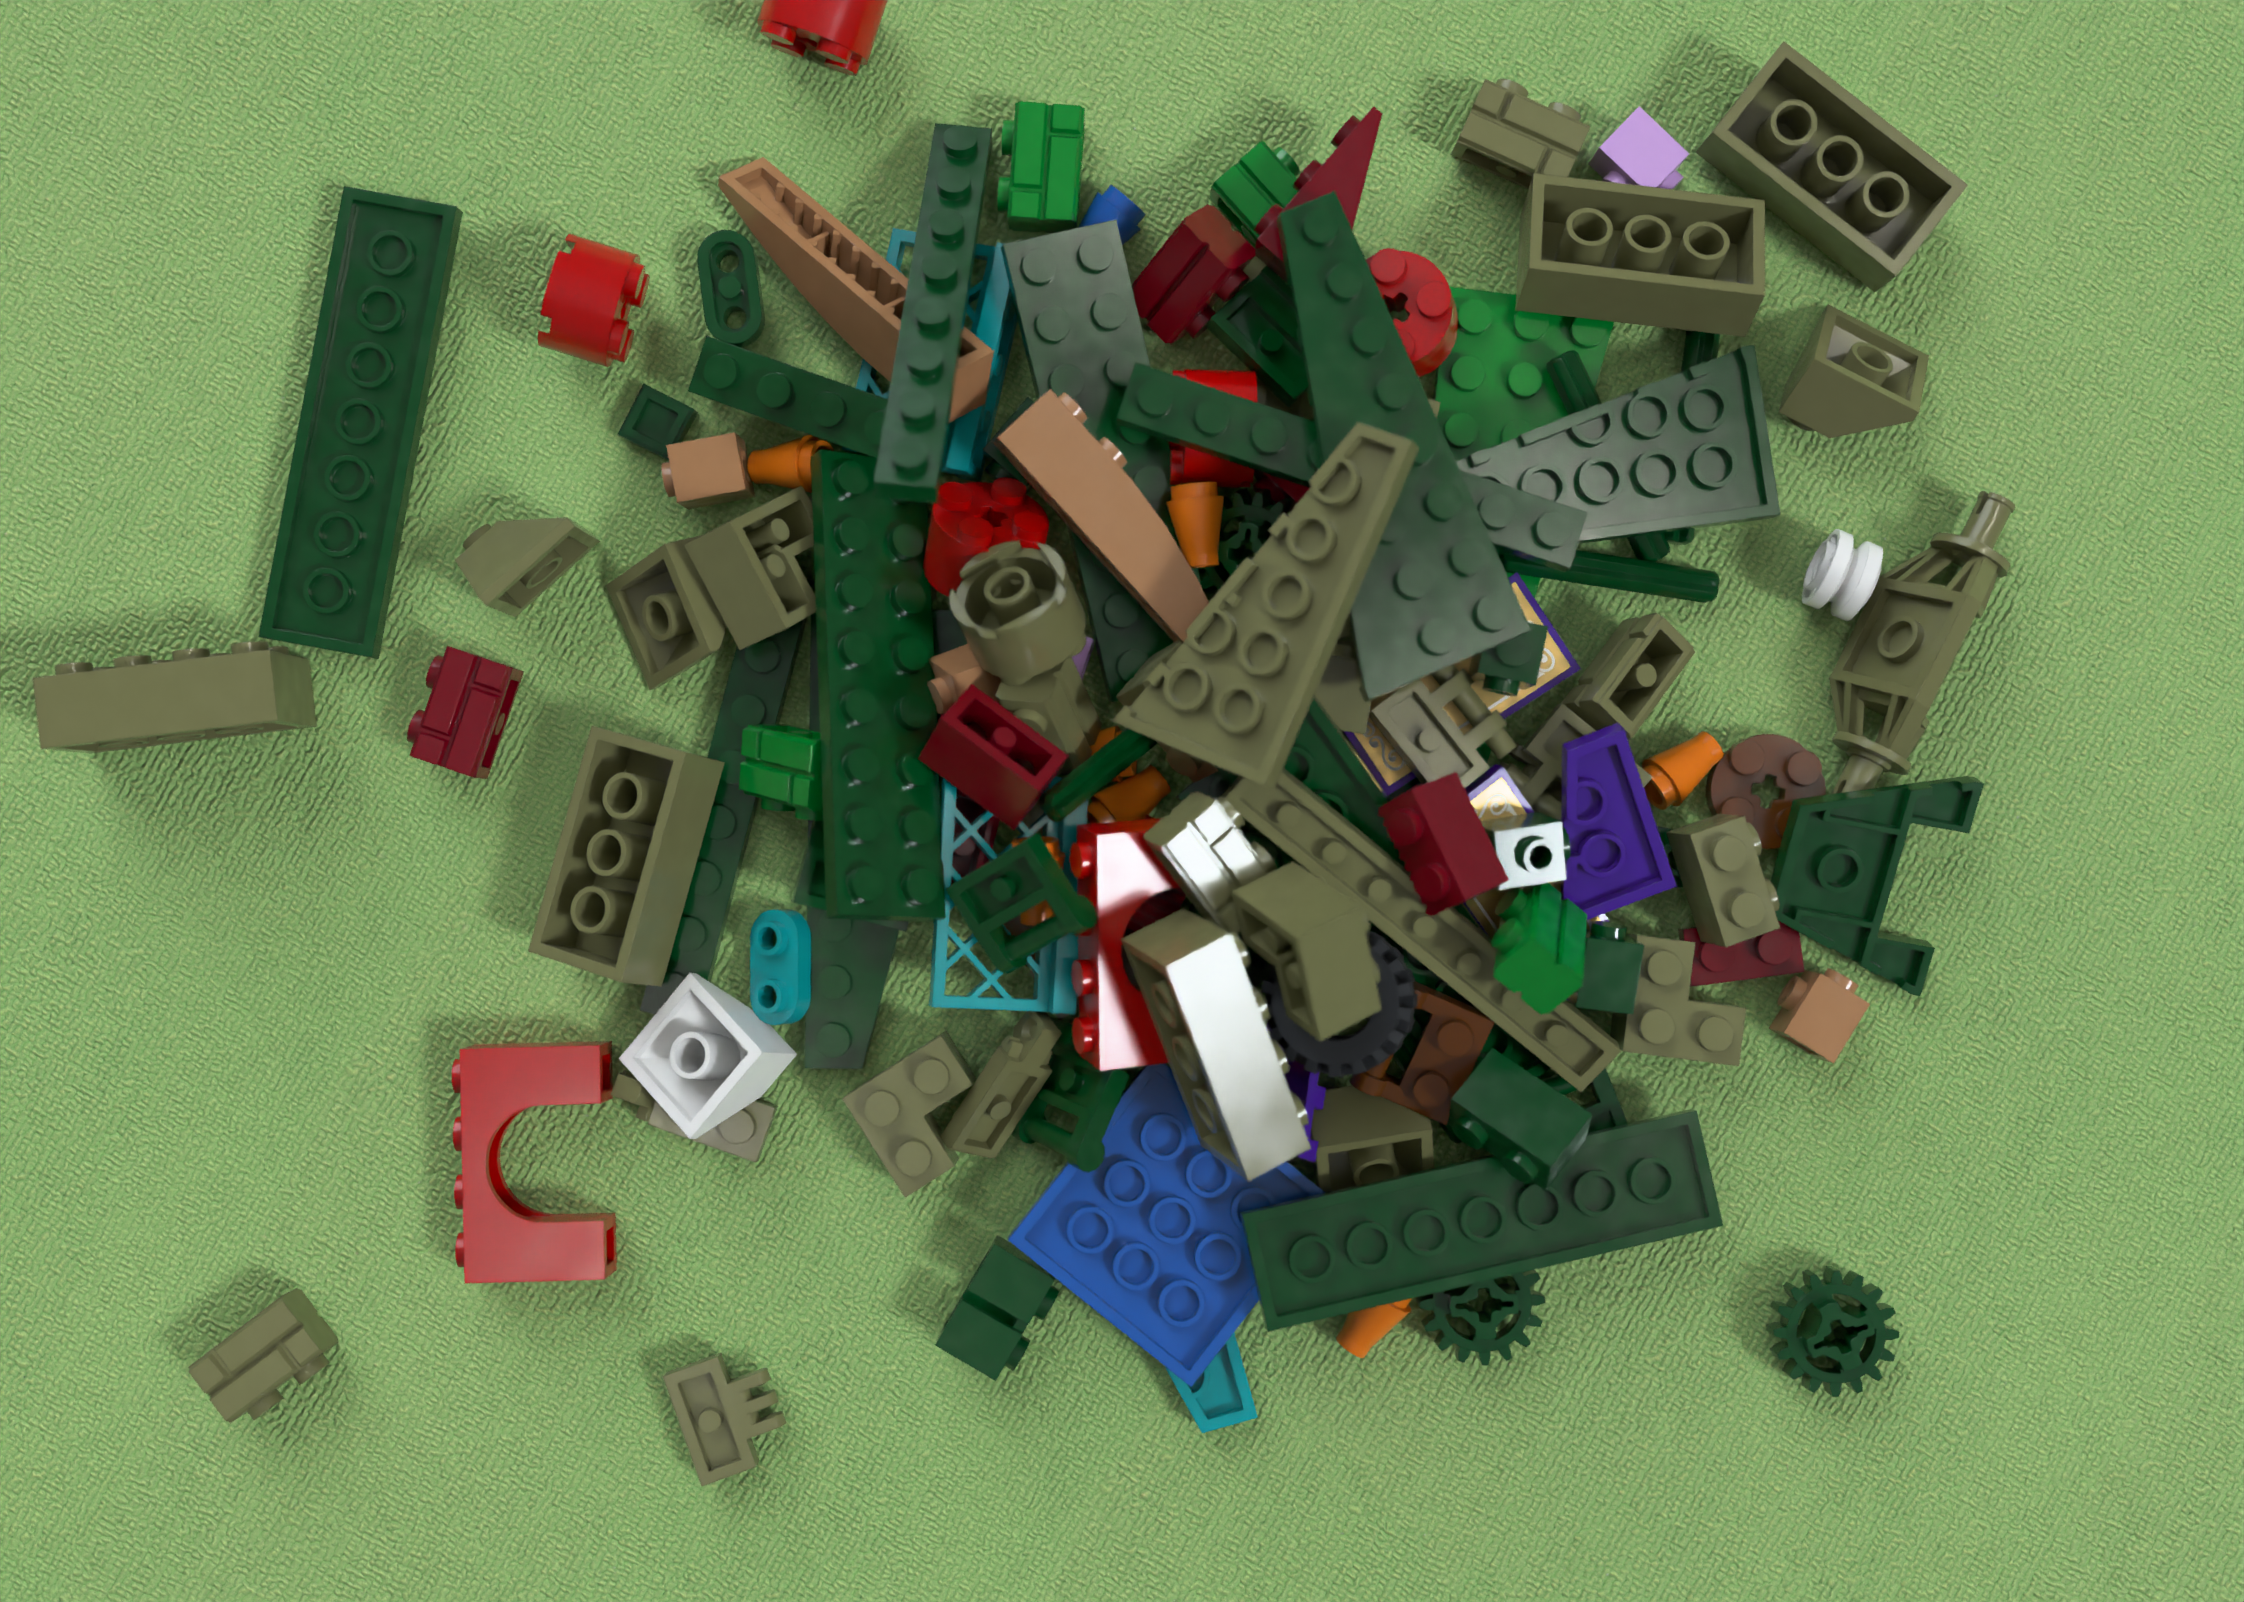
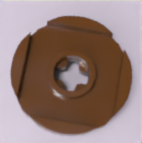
M1775 734L1750 736L1733 744L1726 752H1723L1724 757L1710 769L1706 781V801L1711 814L1745 816L1746 821L1751 823L1756 829L1762 849L1780 848L1793 799L1826 795L1825 779L1822 775V765L1819 758L1793 739ZM1765 775L1773 778V785L1779 788V798L1771 800L1768 808L1761 807L1760 797L1752 794L1753 784L1763 783Z

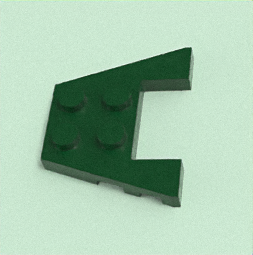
M1962 776L1793 799L1771 877V883L1779 899V910L1775 911L1777 920L1830 950L1834 949L1854 960L1861 967L1877 976L1879 974L1890 980L1906 992L1921 996L1935 948L1927 940L1879 932L1909 826L1914 823L1969 833L1984 783L1975 777Z

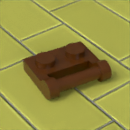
M1413 981L1414 992L1417 994V1007L1415 1009H1423L1429 1012L1430 1016L1401 1078L1398 1079L1386 1073L1394 1055L1392 1054L1384 1062L1372 1069L1356 1075L1352 1074L1350 1084L1363 1093L1376 1097L1381 1096L1447 1125L1451 1098L1470 1076L1495 1022L1479 1009Z

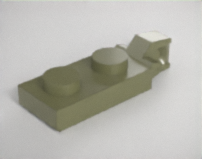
M1027 1011L1014 1026L1013 1036L1008 1035L1001 1041V1046L997 1047L940 1136L948 1149L991 1159L996 1158L1019 1120L1023 1117L1052 1073V1069L1048 1065L1052 1055L1051 1049L1062 1033L1047 1012Z
M623 1070V1073H618L610 1095L639 1105L635 1117L647 1121L648 1125L689 1139L631 1072ZM757 1099L697 1139L690 1140L756 1163L760 1159L778 1106Z

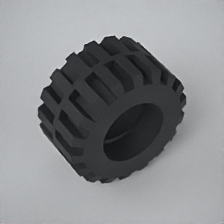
M1370 931L1366 933L1370 955L1380 973L1377 989L1382 1010L1372 1014L1363 1028L1350 1035H1332L1320 1042L1288 1018L1276 966L1270 962L1268 966L1271 969L1269 977L1263 980L1261 993H1265V1003L1269 1011L1268 1022L1271 1030L1268 1031L1271 1039L1282 1046L1285 1050L1283 1052L1285 1057L1291 1062H1299L1304 1065V1070L1314 1074L1320 1072L1329 1074L1328 1077H1343L1350 1074L1356 1075L1372 1069L1396 1053L1403 1045V1040L1411 1032L1415 1021L1413 1019L1414 1009L1417 1007V994H1415L1413 986L1415 979L1412 970L1408 969L1403 961L1404 956L1396 947H1392L1386 942V938Z

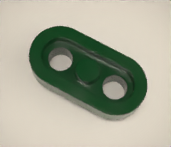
M719 230L703 240L697 254L705 323L715 339L743 348L751 345L760 337L765 325L758 259L752 245L742 234L732 230ZM733 255L739 258V265L734 271L723 272L720 270V263L726 256ZM736 311L744 312L746 314L744 325L737 329L729 328L727 320L730 314Z

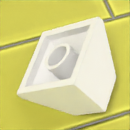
M689 973L619 1057V1060L689 1139H697L762 1097L797 1053L771 1025L761 1021L751 1008L698 974Z

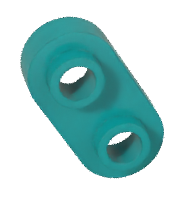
M773 909L763 912L753 923L750 934L751 1006L756 1016L769 1025L791 1024L799 1021L806 1014L811 1001V932L805 918L797 911L791 909ZM774 931L777 936V942L775 946H773ZM773 988L776 991L777 995L775 1003L773 1000Z

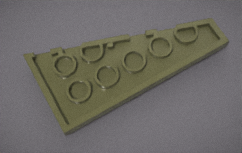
M1358 422L1311 478V488L1288 516L1283 513L1269 529V532L1272 533L1271 537L1252 560L1246 557L1186 630V640L1166 664L1160 662L1146 679L1149 685L1130 707L1124 705L1112 722L1274 790L1419 447L1411 440Z

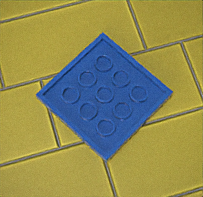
M1164 1063L1143 1066L1122 1092L1120 1102L1102 1139L1105 1155L1101 1165L1092 1172H1083L1067 1162L1007 1238L1014 1246L1192 1387L1259 1301L1240 1212L1325 1192L1287 1161L1248 1182L1203 1148L1198 1140L1173 1072Z

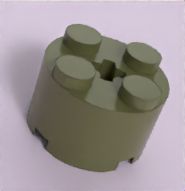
M1019 541L1004 542L988 548L989 552L977 554L959 572L962 582L957 588L956 593L951 589L949 597L951 610L978 664L987 672L999 676L1004 684L1010 686L1024 684L1032 676L1052 669L1066 658L1080 653L1086 645L1087 639L1084 633L1086 625L1085 613L1069 574L1059 554L1053 548L1041 543H1037L1039 549L1022 548Z

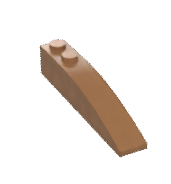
M764 157L719 176L718 186L791 283L823 319L865 361L891 382L908 278ZM965 326L950 422L985 404L994 354L990 347Z
M1049 389L995 438L992 443L1173 642L1179 640L1183 643L1187 638L1186 630L1209 603L1196 575L1166 525L1133 480L1122 469L1127 464L1123 454L1107 438L1103 437L1097 441L1083 426V423L1088 419L1086 414L1068 394L1063 392L1057 397Z

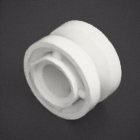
M1835 529L1818 547L1808 566L1803 582L1802 603L1820 609L1829 601L1831 602L1832 616L1850 621L1864 607L1876 587L1881 573L1883 548L1865 541L1855 549L1853 548V535L1840 529Z

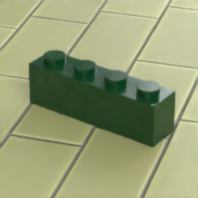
M706 336L688 389L689 392L878 459L888 399Z

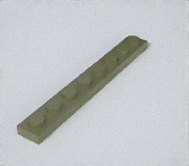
M1285 768L1282 769L1274 790L1238 776L1223 793V797L1237 809L1244 819L1314 876L1322 877L1329 886L1349 899L1357 900L1373 924L1578 1091L1582 1092L1621 1052L1616 1040L1567 1000L1563 1001L1549 1014L1540 1015L1520 999V991L1513 993L1495 979L1493 974L1496 949L1491 946L1492 939L1454 907L1434 916L1426 914L1427 905L1420 902L1421 897L1415 892L1413 882L1409 880L1411 873L1405 870L1403 865Z

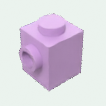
M1639 106L1599 147L1589 165L1605 182L1674 189L1684 178L1677 169L1689 153Z

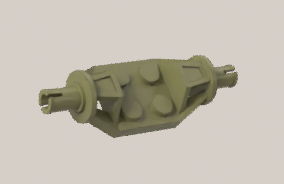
M1981 491L1960 536L1941 532L1934 534L1930 541V548L1879 577L1876 587L1867 601L1829 678L1837 732H1835L1832 741L1849 756L1832 794L1873 789L1882 772L1908 775L1912 766L1907 761V758L1929 724L1926 714L1974 618L1981 619L1997 577L2007 576L2011 568L2010 562L1993 550L2010 514L2016 508L2015 504L2009 499L1993 492L1988 494L1986 491ZM1951 562L1962 567L1947 586L1928 582ZM1864 706L1884 716L1875 742L1863 736Z

